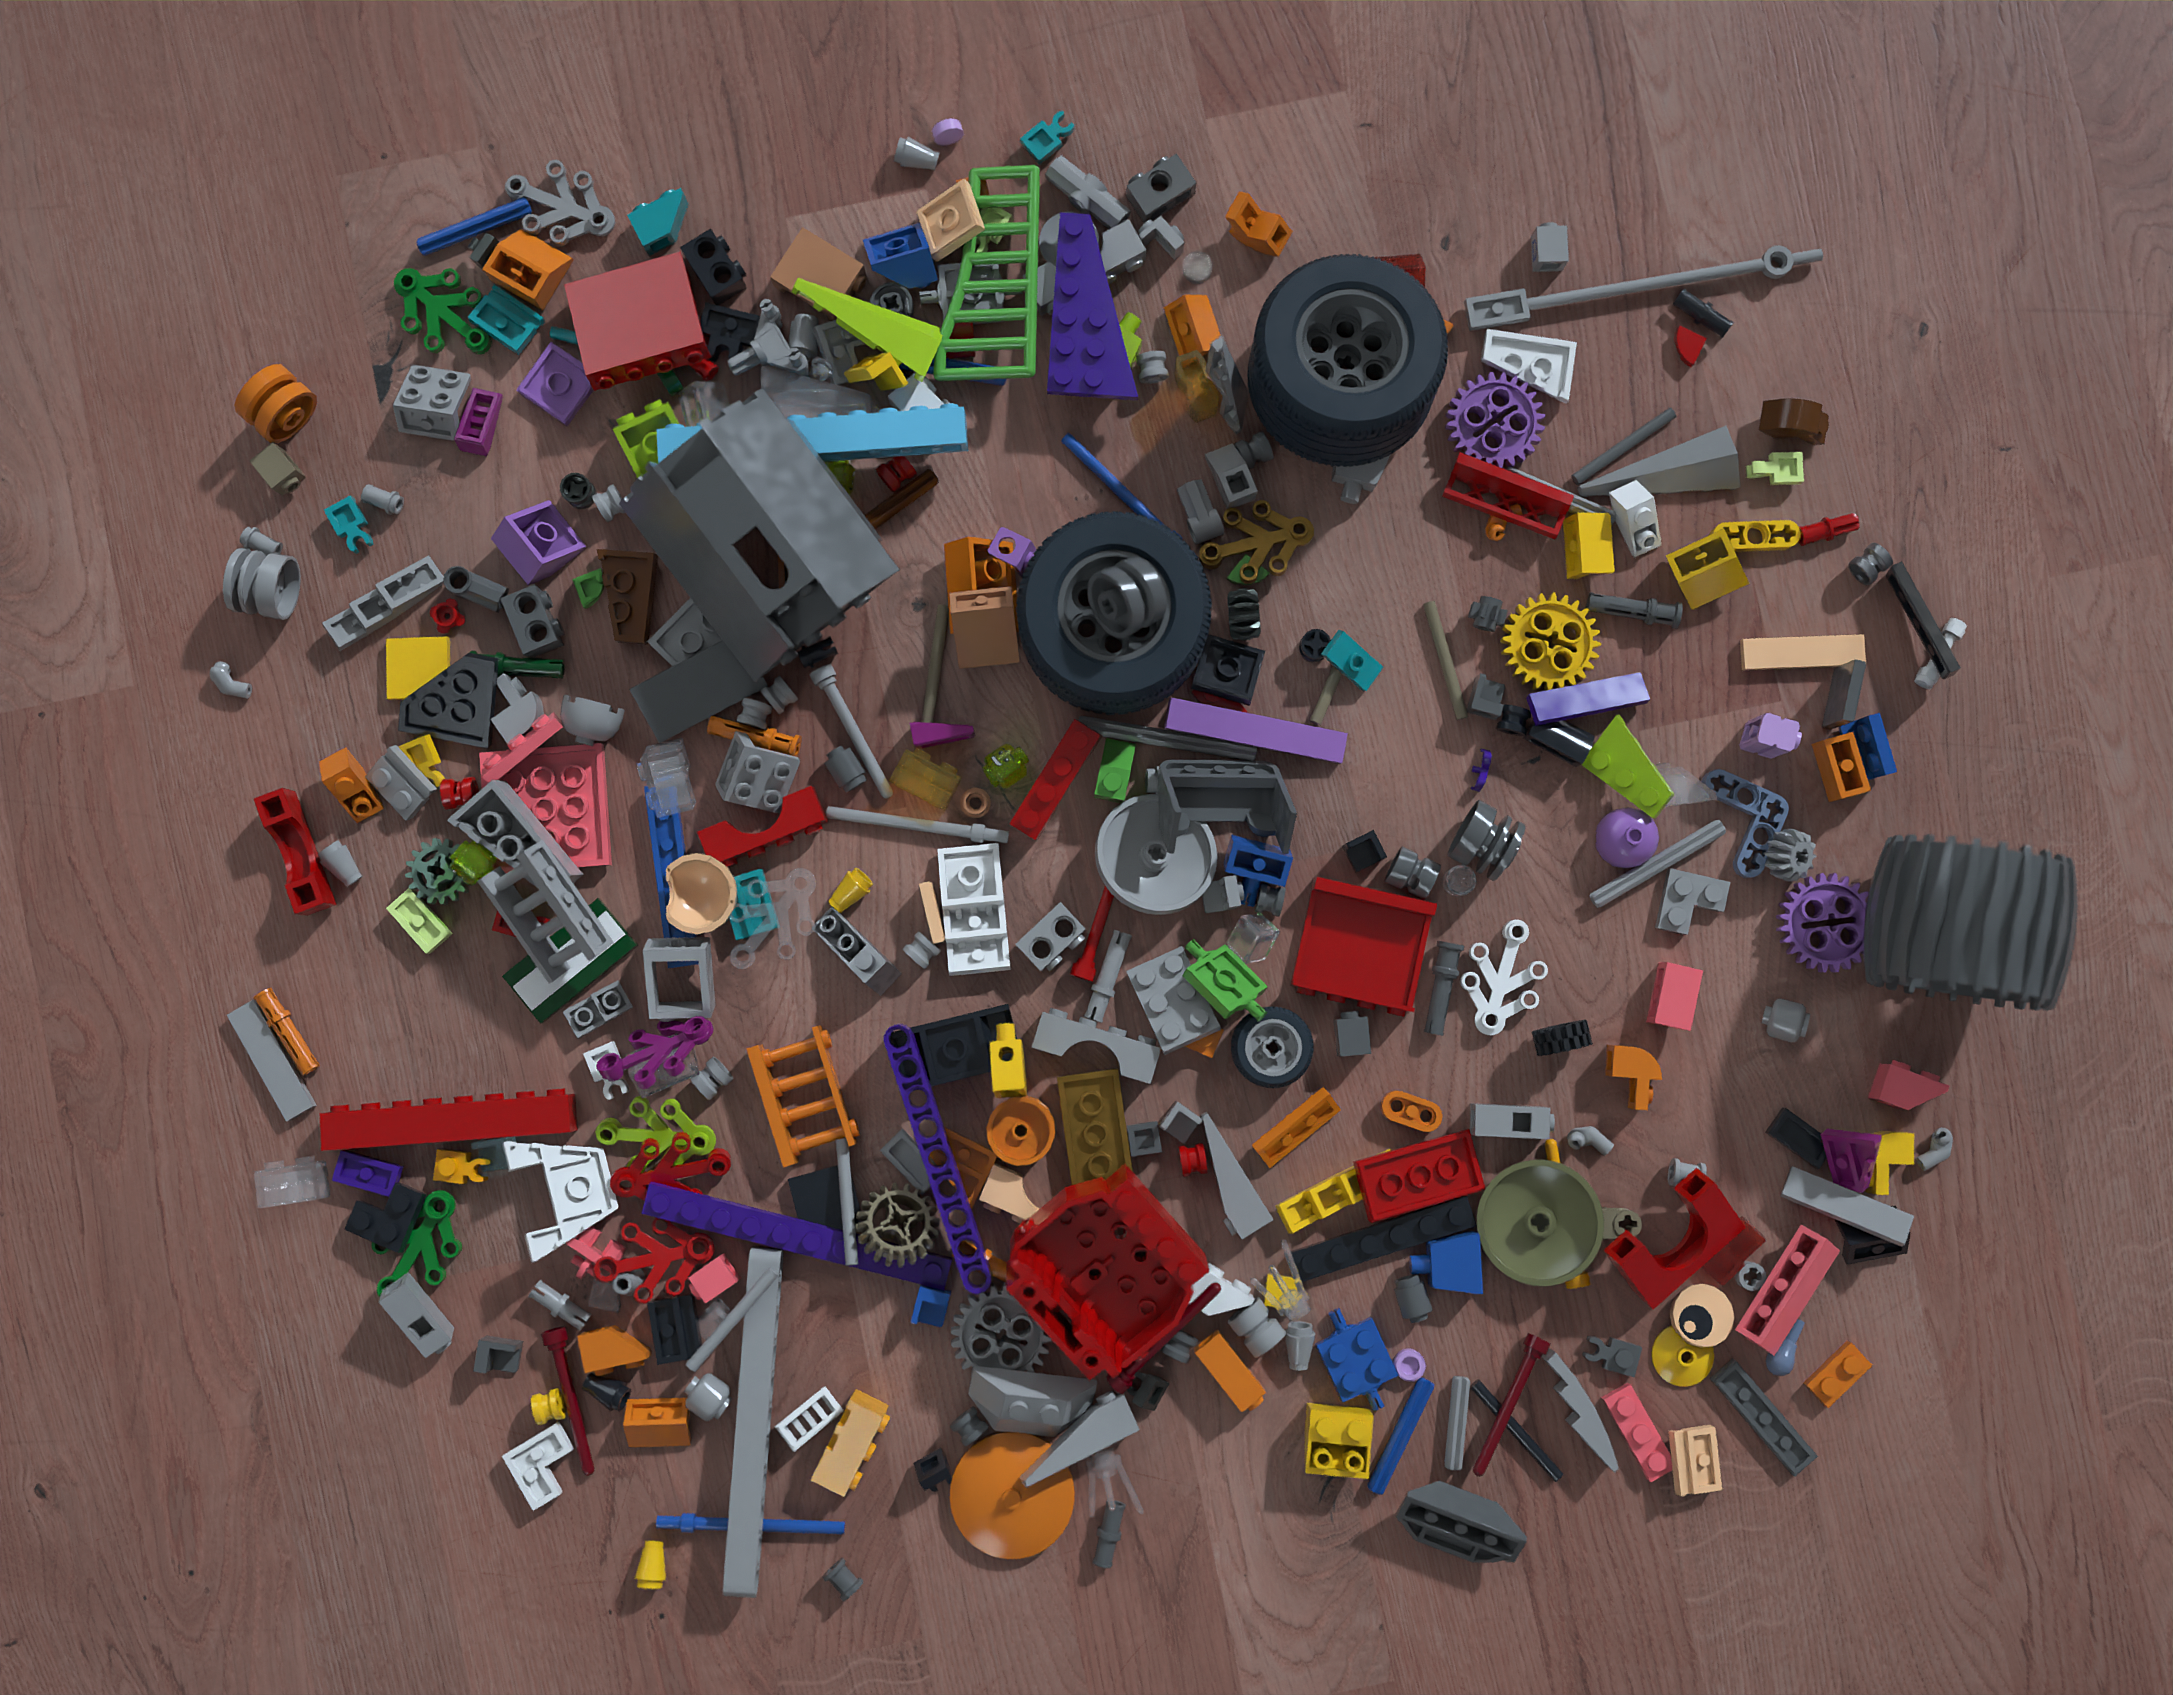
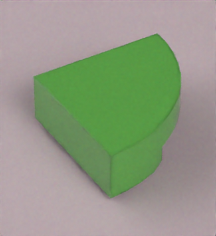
M1245 554L1228 575L1227 580L1237 585H1250L1242 582L1239 574L1240 568L1248 563L1251 557ZM1261 566L1258 570L1256 581L1251 584L1261 582L1270 572ZM1245 570L1243 572L1246 577L1254 576L1252 570Z
M601 568L572 579L585 609L596 603L604 590L602 579L604 574Z

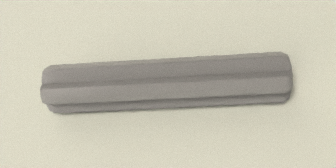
M1454 1376L1451 1387L1444 1466L1446 1469L1454 1471L1461 1470L1463 1464L1470 1380L1464 1376Z

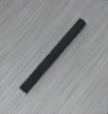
M1477 1379L1471 1384V1390L1497 1416L1502 1404ZM1511 1415L1506 1426L1507 1430L1554 1482L1558 1481L1564 1473Z

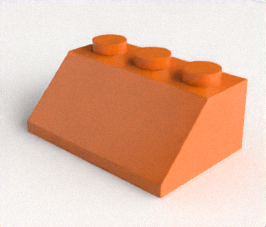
M968 536L944 544L950 634H954L950 593L1011 586L1016 633L1019 632L1015 568L989 555L988 549L993 541L991 539ZM1001 541L999 551L1003 554L1012 553L1014 551L1013 542Z

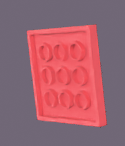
M595 743L593 746L582 744L536 748L498 779L507 781L578 868L612 865L604 744ZM505 751L479 753L481 789L488 784L482 777V769L485 768L482 764L493 754L497 753L500 756ZM485 847L487 874L499 866L505 874L514 869L506 862H502Z

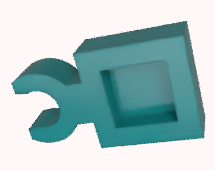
M1059 111L1053 116L1052 123L1049 126L1042 120L1020 138L1021 145L1039 165L1062 147L1060 137H1068L1075 130L1073 122L1067 127L1059 125V122L1065 118L1063 111Z
M351 495L324 509L337 536L340 538L348 536L346 543L355 554L359 553L356 542L361 538L364 539L367 545H373L371 536L361 530L368 522L356 500Z

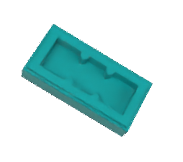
M1342 630L1336 632L1321 653L1324 658L1363 691L1368 690L1384 668Z

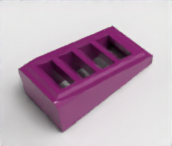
M477 388L472 389L454 437L459 450L488 456L503 399L501 393ZM479 401L491 404L490 408L484 406H479L477 404ZM475 413H476V414H481V415H486L487 417H486V418L476 417V416H475ZM472 425L483 428L482 430L473 429Z
M925 722L909 723L913 743L918 750L966 740L976 736L973 726Z

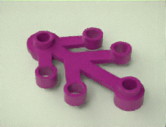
M702 1016L693 1017L686 1023L674 1020L669 1022L659 1021L657 1029L661 1036L646 1033L643 1029L635 1030L629 1035L628 1040L635 1050L641 1051L622 1059L616 1053L606 1054L598 1060L596 1068L603 1079L614 1082L624 1075L625 1069L650 1059L634 1076V1080L639 1088H650L656 1082L654 1072L663 1061V1067L669 1076L675 1077L680 1075L685 1069L683 1060L695 1045L703 1044L709 1040L714 1027L709 1020ZM679 1047L673 1056L666 1059L674 1048Z

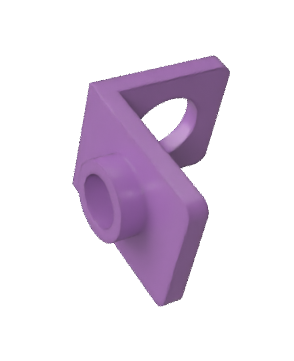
M1004 527L999 529L988 549L989 555L1013 566L1021 578L1027 563L1036 551L1031 540ZM1006 538H1011L1016 543L1014 551L1010 554H1003L999 551L1000 542Z

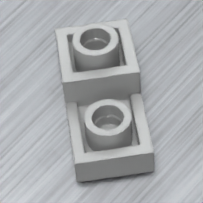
M617 980L591 994L590 997L564 1010L563 1014L576 1038L579 1039L630 1010L633 1006Z

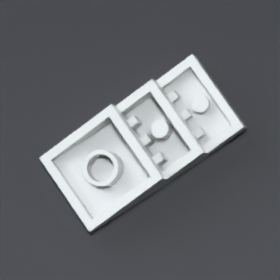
M992 843L937 849L949 976L1011 970L999 844Z

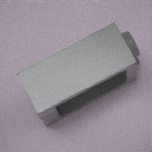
M710 937L648 938L643 948L649 1019L669 1022L676 1018L691 1019L696 1016H702L705 1019L711 1018L716 1003ZM699 961L702 1001L659 1002L656 962Z

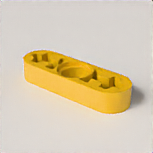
M1790 520L1724 522L1710 532L1711 535L1725 529L1728 536L1738 534L1740 529L1739 538L1730 539L1735 552L1787 550L1797 544L1801 537L1799 526ZM1755 528L1761 532L1762 541L1760 544H1753L1748 540L1747 532L1749 529ZM1784 528L1786 533H1791V538L1786 540V542L1784 537H1774L1770 540L1771 534H1778Z

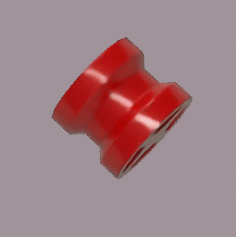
M1197 1143L1191 1148L1178 1146L1183 1177L1190 1176L1192 1172L1208 1173L1203 1143Z

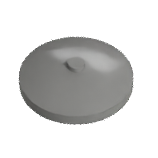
M1148 794L1124 801L1107 816L1096 838L1095 861L1098 873L1106 888L1120 902L1139 912L1164 915L1186 909L1204 894L1215 875L1217 848L1205 821H1190L1189 831L1177 837L1174 853H1168L1159 828L1158 795Z

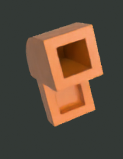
M1241 191L1238 192L1225 216L1231 224L1229 232L1233 237L1260 253L1275 257L1280 256L1293 232L1281 215L1262 211L1249 193Z
M1607 1045L1605 1076L1629 1078L1628 1108L1648 1110V1104H1651L1653 1101V1087L1649 1085L1650 1079L1662 1080V1073L1658 1062L1649 1052L1641 1048Z

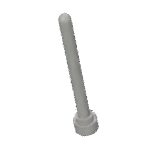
M827 664L816 669L809 675L814 685L819 686L821 690H825L883 798H890L893 791L835 685L837 682L835 676L837 674L832 665Z

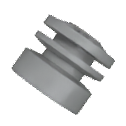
M236 549L227 562L223 577V596L227 608L232 612H245L250 615L259 612L263 617L280 620L288 619L295 609L300 591L301 575L297 560L293 556L275 553L266 556L262 551Z

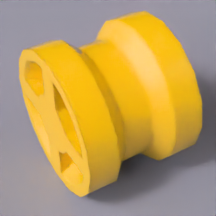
M552 1389L545 1395L540 1393L532 1395V1412L539 1426L546 1424L548 1420L553 1418L556 1420L565 1418L566 1407L560 1389Z

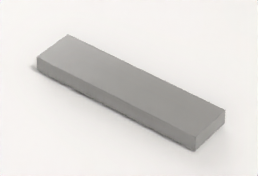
M253 999L227 1014L228 1019L285 1121H291L317 1106L277 1033L267 1025V1018L257 1002Z
M1793 1166L1789 1170L1780 1195L1782 1198L1901 1247L1906 1243L1914 1216Z

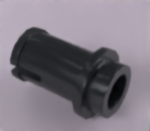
M830 636L809 647L801 646L802 650L797 651L804 668L810 666L812 669L814 668L813 664L838 654L835 646L825 651L822 650L833 644Z

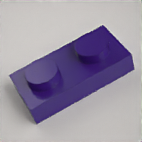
M341 1150L332 1181L389 1197L394 1184L399 1183L404 1166L352 1151Z

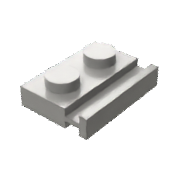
M397 745L389 747L387 753L380 757L365 776L405 821L413 819L429 800V796L437 790Z

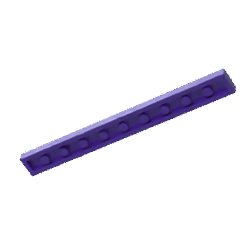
M652 1181L649 1183L641 1214L846 1265L843 1230ZM856 1233L858 1265H850V1267L944 1290L952 1262L951 1257L926 1251L927 1255L924 1259L916 1255V1263L913 1265L905 1258L903 1267L899 1268L897 1260L894 1259L891 1265L887 1267L885 1265L886 1258L883 1256L878 1262L874 1261L876 1251L869 1254L864 1252L868 1243L860 1244L858 1237L861 1234ZM884 1241L887 1244L898 1246L896 1243Z

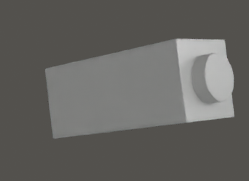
M1470 1103L1471 1135L1550 1139V1132H1554L1555 1117L1554 1114H1550V1108Z
M409 1272L382 1290L379 1299L380 1305L425 1358L434 1352L439 1354L450 1346L454 1326Z

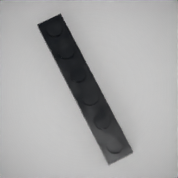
M1465 1195L1290 1251V1255L1301 1283L1477 1225L1468 1197Z

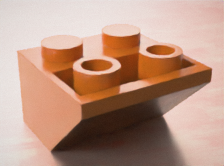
M520 229L497 244L482 270L493 283L537 308L544 310L574 259Z

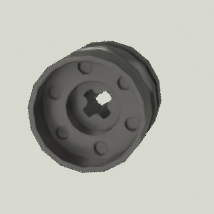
M1478 800L1459 827L1447 856L1464 866L1468 865L1475 856L1479 857L1476 872L1479 874L1483 873L1490 864L1487 878L1495 881L1510 866L1518 853L1526 825L1518 821L1508 831L1512 822V817L1509 815L1505 816L1498 825L1494 824L1497 809Z

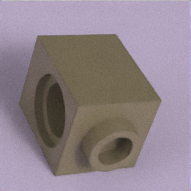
M274 442L249 461L271 489L282 496L295 491L300 486L301 481L306 478L286 451Z

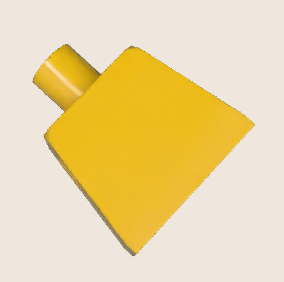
M1014 1024L996 1025L997 1041L990 1042L993 1093L996 1098L1027 1096L1022 1040L1015 1038ZM1006 1053L1013 1054V1058L1010 1061H1003L1002 1056Z

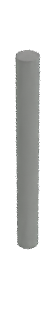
M839 1139L836 1140L845 1263L846 1266L858 1265L850 1155L847 1140Z
M769 1267L688 1360L686 1365L689 1369L696 1372L779 1276L773 1268Z

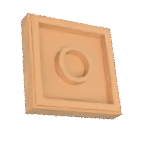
M962 179L916 211L931 256L937 262L985 230L970 183L965 179Z

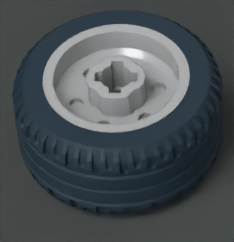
M1262 1007L1267 1011L1266 1016L1262 1020L1257 1022L1248 1013L1237 1024L1231 1039L1232 1059L1238 1071L1250 1082L1265 1088L1285 1087L1300 1079L1310 1066L1314 1051L1313 1038L1306 1023L1294 1012L1281 1007ZM1273 1041L1278 1048L1270 1053L1266 1046Z

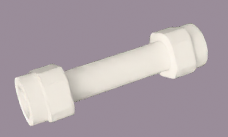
M1950 618L1941 631L1950 649L1955 641L1963 637L1967 627L1963 621L1956 618ZM1931 659L1927 666L1919 669L1914 680L1917 685L1925 689H1932L1940 677Z

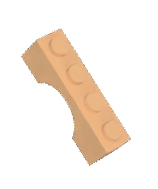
M994 1163L979 1200L984 1202V1208L999 1214L1001 1209L1013 1214L1012 1220L1021 1223L1040 1208L1035 1206L1026 1196L1023 1188V1174Z

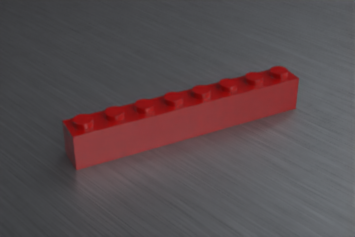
M565 1088L546 1090L547 1096H535V1091L516 1092V1098L504 1099V1093L485 1094V1100L473 1101V1095L454 1097V1103H442V1098L423 1099V1105L415 1106L411 1105V1100L392 1101V1107L381 1108L380 1102L361 1104V1110H350V1104L330 1106V1112L319 1113L321 1151L577 1131L575 1094H566Z

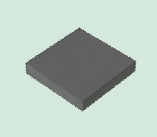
M1854 659L1834 668L1822 723L1823 728L1835 729L1855 720L1866 668L1865 661Z

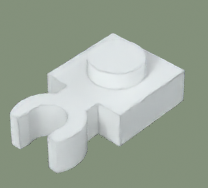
M614 1041L583 1053L594 1082L604 1080L603 1094L607 1100L614 1098L611 1088L615 1084L620 1086L623 1094L629 1092V1086L625 1080L621 1078L614 1082L605 1080L596 1068L598 1060L606 1054L616 1053L620 1057Z

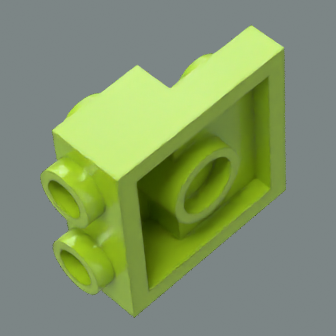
M658 399L644 406L646 412L635 417L633 412L616 419L618 425L613 427V431L637 478L647 473L645 467L648 462L658 464L657 429H663L668 424H679L669 402L662 404L661 400Z

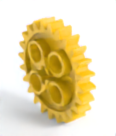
M1554 592L1549 596L1548 601H1546L1545 596L1541 593L1537 596V603L1529 597L1525 601L1527 608L1519 604L1515 608L1518 615L1511 613L1507 617L1513 625H1504L1502 627V630L1508 633L1509 636L1500 639L1501 643L1508 645V648L1504 649L1501 655H1510L1511 657L1505 666L1515 665L1516 667L1512 676L1515 677L1522 673L1524 675L1522 679L1523 685L1532 680L1533 690L1538 689L1541 684H1544L1545 691L1551 690L1553 684H1555L1556 688L1564 687V681L1568 686L1576 685L1574 677L1581 681L1585 679L1586 675L1583 670L1591 671L1594 668L1589 660L1599 658V655L1593 652L1592 649L1601 646L1600 642L1593 640V637L1598 635L1600 630H1591L1590 628L1596 619L1586 620L1585 618L1589 609L1586 608L1578 611L1579 601L1576 600L1573 604L1569 605L1568 595H1564L1560 601H1557V596ZM1535 617L1545 619L1547 623L1546 630L1536 628L1534 624ZM1564 626H1570L1575 630V640H1569L1564 636ZM1528 632L1536 638H1528L1525 636V633ZM1549 636L1553 638L1552 643L1556 644L1553 648H1549V642L1545 641ZM1526 645H1532L1537 649V659H1531L1525 654ZM1565 647H1574L1576 649V652L1573 653L1571 650ZM1555 655L1564 656L1567 662L1565 669L1555 665Z

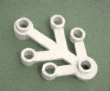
M1511 920L1503 927L1502 935L1507 942L1498 972L1495 971L1488 957L1489 949L1484 943H1474L1469 948V956L1477 962L1492 990L1489 1002H1487L1479 988L1480 978L1476 973H1464L1460 978V985L1468 991L1477 1008L1474 1017L1475 1026L1485 1035L1498 1034L1503 1030L1506 1018L1523 1009H1533L1539 1003L1538 994L1527 990L1520 994L1519 999L1501 1007L1505 994L1533 979H1543L1548 973L1547 965L1544 962L1534 961L1529 964L1527 969L1510 977L1519 944L1526 941L1529 936V928L1521 920ZM1515 926H1519L1522 930V935L1519 938L1514 937L1512 934V929ZM1477 946L1482 947L1484 950L1481 958L1474 955V949ZM1536 964L1542 967L1543 971L1540 976H1536L1533 973V967ZM1468 975L1473 976L1475 979V984L1472 987H1468L1465 984V978ZM1526 994H1531L1534 998L1533 1004L1529 1006L1524 1002ZM1488 1014H1493L1496 1018V1022L1492 1026H1489L1485 1021Z

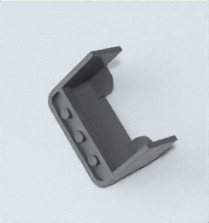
M1166 760L1160 764L1158 774L1159 828L1168 853H1174L1177 837L1189 831L1190 821H1246L1249 829L1255 835L1260 837L1276 836L1282 853L1289 854L1297 811L1276 765L1267 761Z

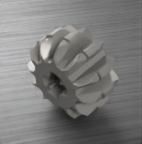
M1783 829L1782 832H1774L1773 840L1767 841L1769 849L1763 854L1768 859L1764 866L1770 869V874L1774 877L1790 882L1798 881L1800 878L1807 877L1808 869H1814L1812 860L1817 857L1813 854L1816 844L1811 842V836L1805 832L1795 829Z

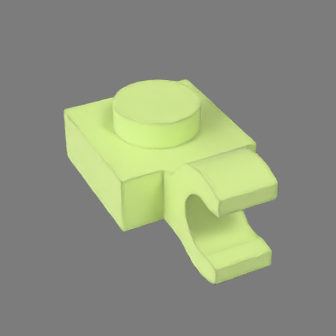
M1773 452L1768 455L1769 461L1751 462L1752 465L1746 466V478L1769 476L1770 485H1798L1804 482L1802 452Z

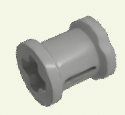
M1673 1158L1668 1169L1669 1186L1679 1184L1695 1168H1698L1706 1175L1707 1168L1705 1163L1693 1165L1681 1163L1679 1159Z

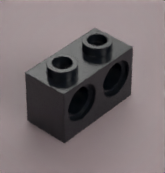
M711 228L680 247L715 305L719 306L747 288L743 280L747 276L738 260L731 261L727 255L731 251L722 235L716 237ZM708 249L715 250L712 257H701L704 251ZM721 275H731V278L728 282H717L718 278Z

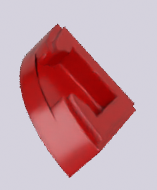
M1679 325L1675 332L1674 343H1676V348L1682 362L1692 367L1707 338Z

